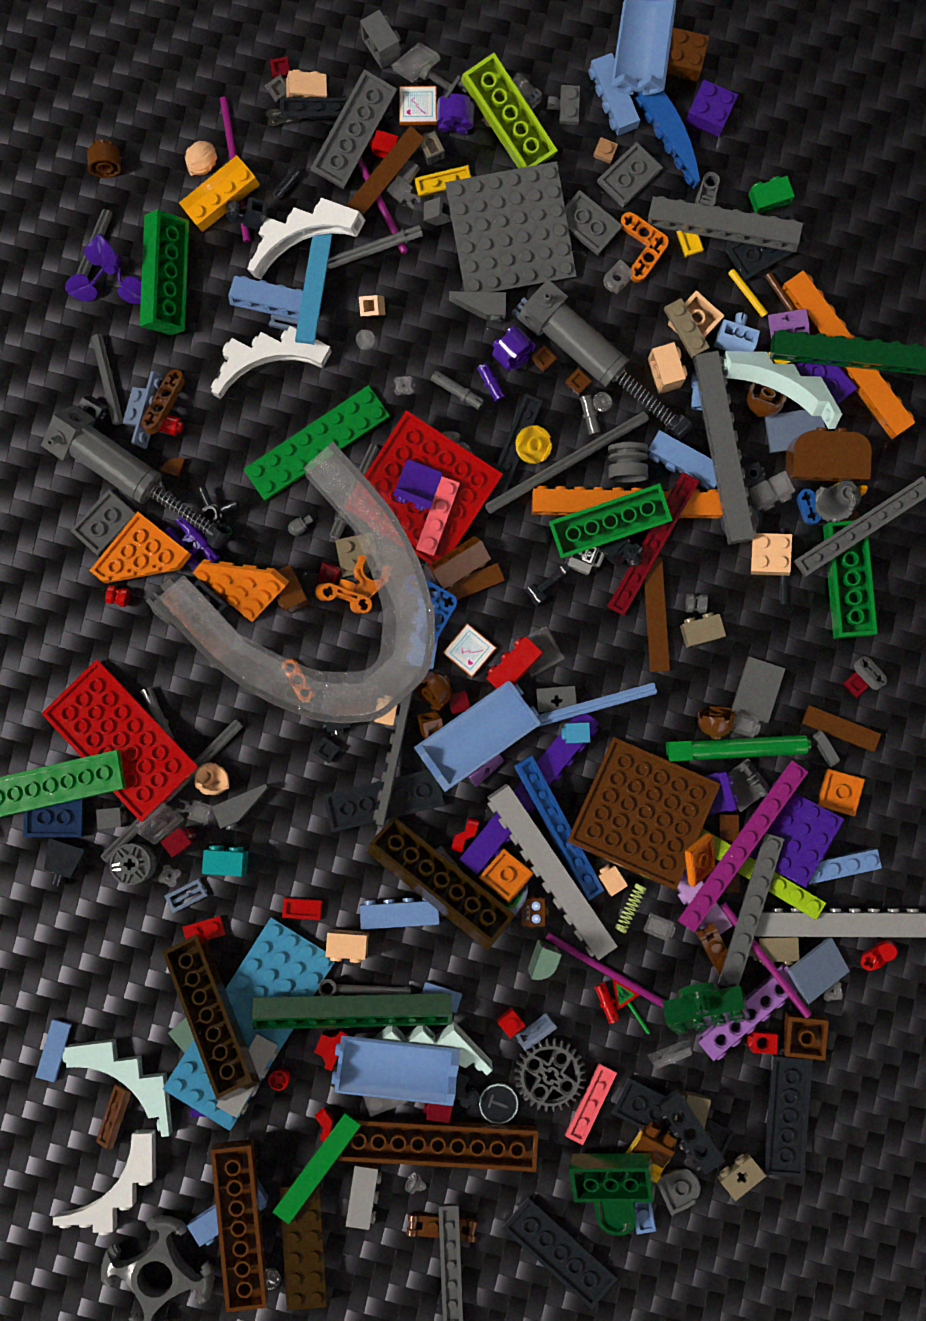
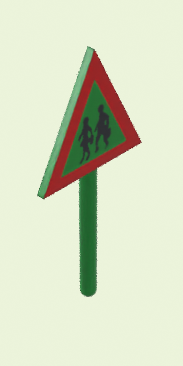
M612 979L616 1010L627 1004L645 1032L650 1034L649 1029L630 1002L640 994Z

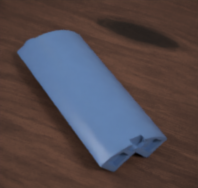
M624 0L611 83L613 89L633 95V92L651 95L664 90L676 0Z
M507 681L414 747L445 792L541 724L537 719L539 716L538 712L533 706L530 708L521 697L524 693L517 684L514 686L510 681Z
M341 1036V1043H336L335 1055L339 1056L337 1072L332 1074L331 1084H335L334 1093L453 1106L456 1094V1077L459 1068L460 1049Z

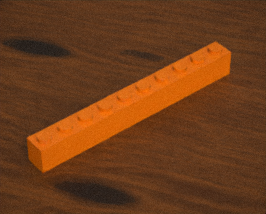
M802 271L783 285L782 289L797 310H807L809 328L814 335L826 334L827 337L841 335L845 336L846 339L856 338L848 332L845 322L837 317L834 307L826 302L822 291L814 286L813 279L809 274ZM839 366L857 387L855 391L891 440L915 423L912 413L904 408L901 398L893 393L891 385L881 377L879 370Z
M537 486L532 491V515H569L642 490V488H632L631 491H624V488L620 487L612 488V490H605L604 487H594L593 490H586V487L567 489L565 486H557L555 489H548L547 486ZM672 489L663 491L665 500H667ZM695 489L679 518L721 519L723 516L718 490L711 489L707 490V492H700L699 489Z

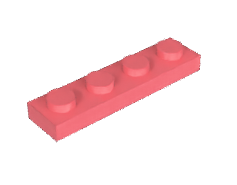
M441 477L416 547L417 550L434 556L458 490L459 482Z
M600 1063L598 1064L565 1133L566 1137L582 1145L584 1144L617 1075L616 1071Z

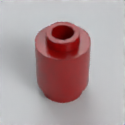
M168 414L159 431L176 436L182 432L183 422H181L180 417Z

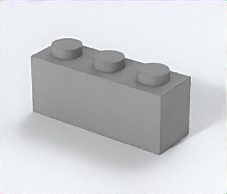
M355 1163L346 1227L369 1230L370 1223L374 1224L376 1211H372L373 1203L377 1204L379 1191H375L376 1183L380 1184L382 1171H378V1164Z

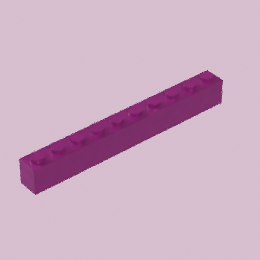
M794 761L789 762L677 920L692 932L696 931L808 773L807 770Z

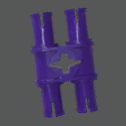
M179 516L180 520L177 518L175 522L186 533L183 539L178 536L172 527H168L166 529L167 532L163 531L192 554L184 565H189L193 571L201 563L198 559L200 553H203L208 560H211V563H217V560L221 559V556L208 544L207 538L199 531L200 529L198 527L195 528L190 522H186V519H182L181 516Z

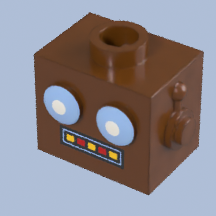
M534 895L527 896L526 901L521 907V926H527L531 929L536 926H545V917L549 916L548 906H545V898Z

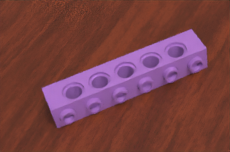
M781 965L777 969L797 993L798 989L787 971L789 967ZM772 974L746 995L748 1009H754V1015L751 1018H746V1021L740 1022V1026L736 1031L731 1030V1024L734 1021L726 1022V1025L720 1027L711 1025L695 1039L713 1061L721 1059L730 1046H736L745 1033L750 1034L760 1020L765 1021L771 1015L770 1012L774 1008L778 1009L786 1002L785 999L788 995L784 990L776 993L775 987L779 983ZM763 996L769 997V1002L766 1005H761L760 1003ZM724 1034L725 1040L722 1043H716V1037Z

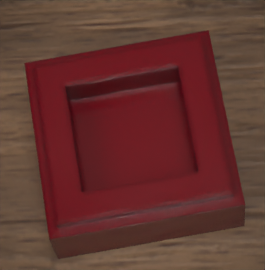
M288 56L270 60L273 79L280 74L283 78H287L288 72L291 71Z
M324 561L317 580L336 585L342 568Z
M856 671L843 682L844 686L855 697H858L869 687Z
M466 691L451 695L449 705L452 715L470 708Z

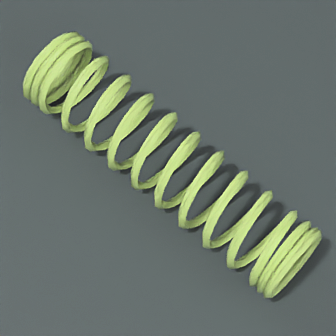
M635 883L634 887L639 891H632L638 896L630 894L636 900L628 898L634 904L626 903L631 908L624 907L630 913L622 911L628 917L620 915L627 922L618 920L623 925H615V928L623 933L627 931L625 928H629L624 923L631 924L627 920H632V917L629 915H635L630 910L637 911L632 906L639 907L635 902L641 903L636 897L643 898L638 893L645 894L643 891L646 892L647 888Z

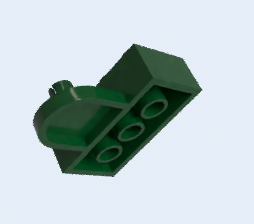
M716 983L693 984L681 988L678 991L679 998L662 1001L666 1025L676 1034H685L688 1032L687 1030L694 1028L697 1031L704 1030L709 1025L720 1027L726 1025V1022L729 1021L740 1023L750 1017L746 996L740 985L720 989Z
M651 1153L572 1154L569 1173L574 1202H594L597 1223L605 1232L617 1236L630 1233L634 1229L637 1219L635 1202L654 1201L655 1180Z

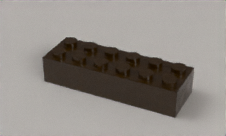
M284 1181L281 1183L279 1188L280 1201L294 1181ZM320 1181L289 1224L281 1219L287 1310L326 1308L328 1304L322 1184Z

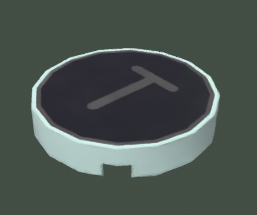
M495 1083L483 1090L480 1095L479 1107L486 1120L491 1123L502 1124L514 1117L518 1108V1100L511 1087L506 1084Z

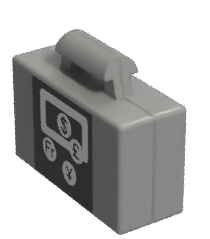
M601 545L571 555L567 565L575 571L588 575L592 566H601L605 556L599 549ZM597 553H601L598 563H594Z

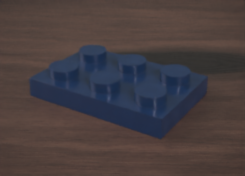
M84 799L24 812L23 837H83Z

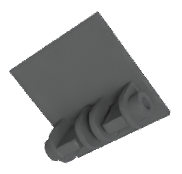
M748 758L727 773V775L731 774L733 786H730L732 794L736 793L739 804L735 806L740 812L760 797L767 795L771 789Z

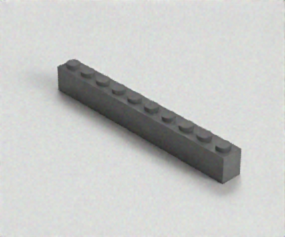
M718 351L697 354L693 359V365L728 545L748 542L756 535V528L751 523L750 518L752 516V507L747 502L749 492L747 486H744V468L740 466L742 456L740 449H737L736 442H738L737 431L733 430L734 414L729 409L731 399L729 393H726V375L722 373V368L724 367L723 358L719 357Z

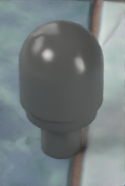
M310 515L303 519L302 517L296 518L288 525V531L290 534L298 536L305 532L308 528L307 525L314 520Z

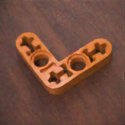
M627 212L620 220V224L623 225L622 229L646 245V248L630 270V278L634 282H642L666 250L668 238L634 213ZM632 219V224H625L626 220ZM637 223L640 224L638 225L636 231H634V228L637 225ZM646 228L649 231V235L643 237L639 234V230ZM661 239L663 241V245H660L657 248V251H655L654 248L656 246V243ZM652 254L654 261L646 262L644 255ZM641 265H643L642 275L635 276V271H638Z

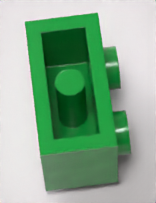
M776 176L766 183L758 182L752 186L748 194L754 212L758 214L791 204L795 197L788 176Z

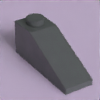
M449 291L450 302L485 320H490L493 323L505 320L506 293Z
M264 784L213 806L212 809L220 829L226 827L229 830L238 826L236 822L241 821L269 789V785Z

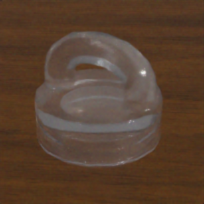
M362 329L356 336V342L359 348L368 350L373 347L375 338L371 331Z
M415 1172L409 1176L405 1185V1190L411 1194H414L415 1191H423L426 1188L425 1183L421 1181V1175Z

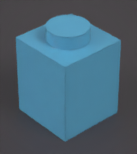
M589 723L564 724L565 728H561L562 740H565V744L590 742Z

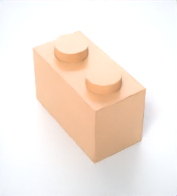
M301 70L289 71L286 78L287 97L326 98V74H321L317 71L310 73L302 72Z

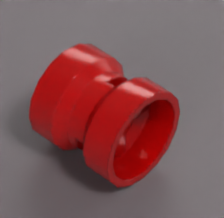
M109 585L106 591L105 602L107 604L116 603L121 607H126L129 601L130 589H119L117 586Z
M283 1067L274 1069L268 1080L270 1087L277 1091L283 1090L290 1080V1073Z

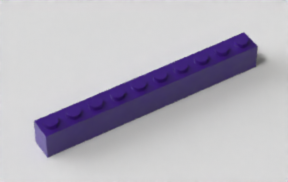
M587 713L575 716L569 722L589 723L591 738L598 731L596 726L599 723ZM561 733L536 763L548 786L552 781L555 783L562 776L560 771L564 766L567 768L574 761L572 756L576 751L580 753L586 746V743L565 744ZM521 781L513 792L526 812L530 811L532 813L536 806ZM497 812L459 858L461 862L476 874L479 872L483 873L490 865L488 863L489 859L492 856L496 858L502 850L500 848L501 844L504 841L508 843L511 839L509 835L512 833L508 828L504 829L498 821L501 817Z

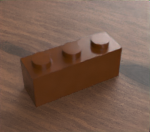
M474 536L428 565L427 568L436 584L442 589H448L454 586L456 581L468 577L473 570L485 566L491 558L482 541Z

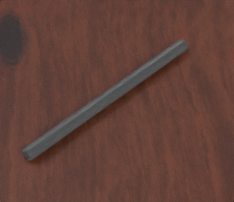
M641 412L486 503V510L489 513H493L647 422L649 419L648 415L645 412Z
M234 720L194 762L199 767L208 763L243 725L238 720ZM194 773L144 823L136 819L101 854V858L107 863L110 862L114 851L122 845L128 844L194 777Z

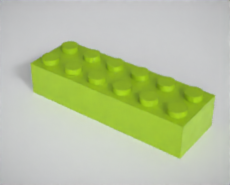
M495 53L463 73L461 78L463 85L518 169L543 164L556 154L558 150Z

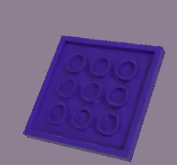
M794 792L765 832L784 839L775 871L807 888L845 820ZM762 838L749 855L751 858L755 860L758 855Z

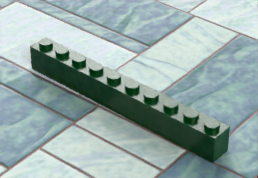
M778 330L771 337L770 359L926 375V347L918 343L904 345L899 341L885 343L880 339L866 341L860 337L846 339L845 336L841 335L827 337L826 334L808 335L807 332L789 333L788 330Z
M403 993L397 995L360 994L358 996L320 995L316 997L280 996L269 998L262 996L253 998L252 1006L253 1029L451 1025L452 1022L451 994L418 993L410 995Z

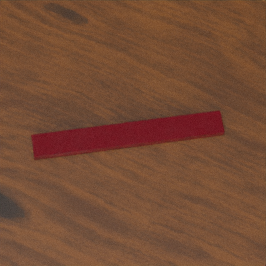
M685 472L681 473L666 500L672 521L650 528L640 546L644 551L641 554L642 561L635 567L629 566L607 607L625 615L700 482L699 480Z

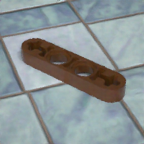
M171 370L163 380L141 421V425L146 433L154 434L161 428L185 383V378L181 371ZM172 392L168 397H163L164 393ZM157 407H164L160 412H155Z

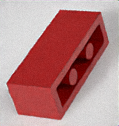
M520 637L514 643L515 648L511 652L507 651L501 657L502 662L498 666L494 665L487 672L489 675L486 679L495 688H499L507 681L515 685L544 654L529 637Z

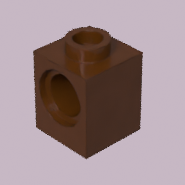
M436 711L417 715L420 733L424 739H427L443 727L442 719Z

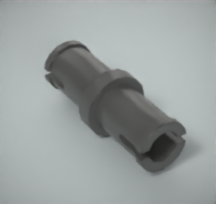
M587 395L580 398L584 412L582 416L583 419H586L589 435L600 433L601 430L597 420L598 413L595 411L592 402V396Z

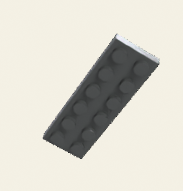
M364 69L310 170L344 189L397 89Z

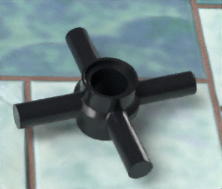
M206 487L198 488L205 504L201 511V517H205L211 524L220 522L224 517V513L239 507L237 500L222 506L213 504ZM211 510L215 512L214 519L210 515Z

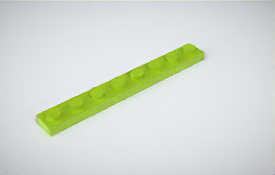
M702 828L697 841L706 833H712ZM712 834L715 859L720 861L730 847V844ZM748 856L737 873L750 880L756 860ZM774 872L768 892L817 920L826 903Z

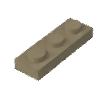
M682 298L664 307V311L691 358L709 349L706 340Z

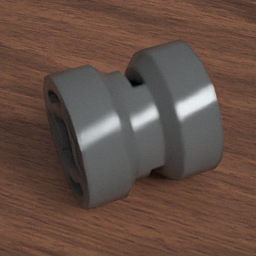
M687 593L686 612L698 611L705 614L708 603L707 595L695 596L692 593Z

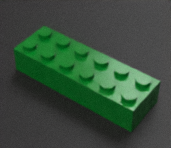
M158 209L144 215L140 327L173 335L185 331L189 220Z
M659 483L549 521L560 557L564 558L670 522L672 518L661 484Z
M855 520L835 523L828 522L823 526L824 541ZM866 536L826 563L833 639L868 637L878 634L869 538Z

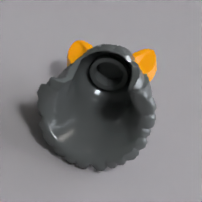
M843 480L829 488L820 487L816 491L815 510L819 517H822L827 522L832 521V523L848 518L853 513V510L859 506L861 497L867 492L868 486H857L853 481Z

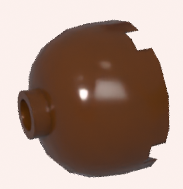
M755 382L750 386L747 395V404L750 410L759 417H772L778 414L787 400L786 395Z
M432 671L424 673L414 681V683H417L414 686L417 694L425 704L427 700L432 704L430 708L438 711L448 703L452 692L450 680L446 675Z
M711 706L708 711H704V708L698 710V725L701 731L711 736L712 739H722L723 736L728 735L735 728L736 711L731 712V708L722 706Z

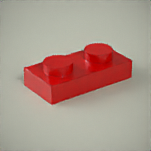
M221 916L182 927L185 939L196 934L205 937L206 940L226 935Z

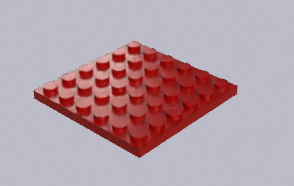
M406 410L344 508L431 564L455 549L503 474ZM407 460H412L440 471L442 477L460 483L434 556L416 549L430 509L426 508L425 511L414 507L415 503L407 501V504L397 501V496L393 495Z

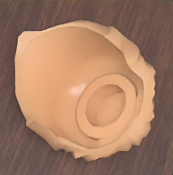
M197 141L191 147H188L185 161L191 176L208 174L212 167L216 165L217 155L215 148L210 142Z
M205 763L194 772L195 786L203 794L217 795L229 789L228 774L223 767L216 763Z

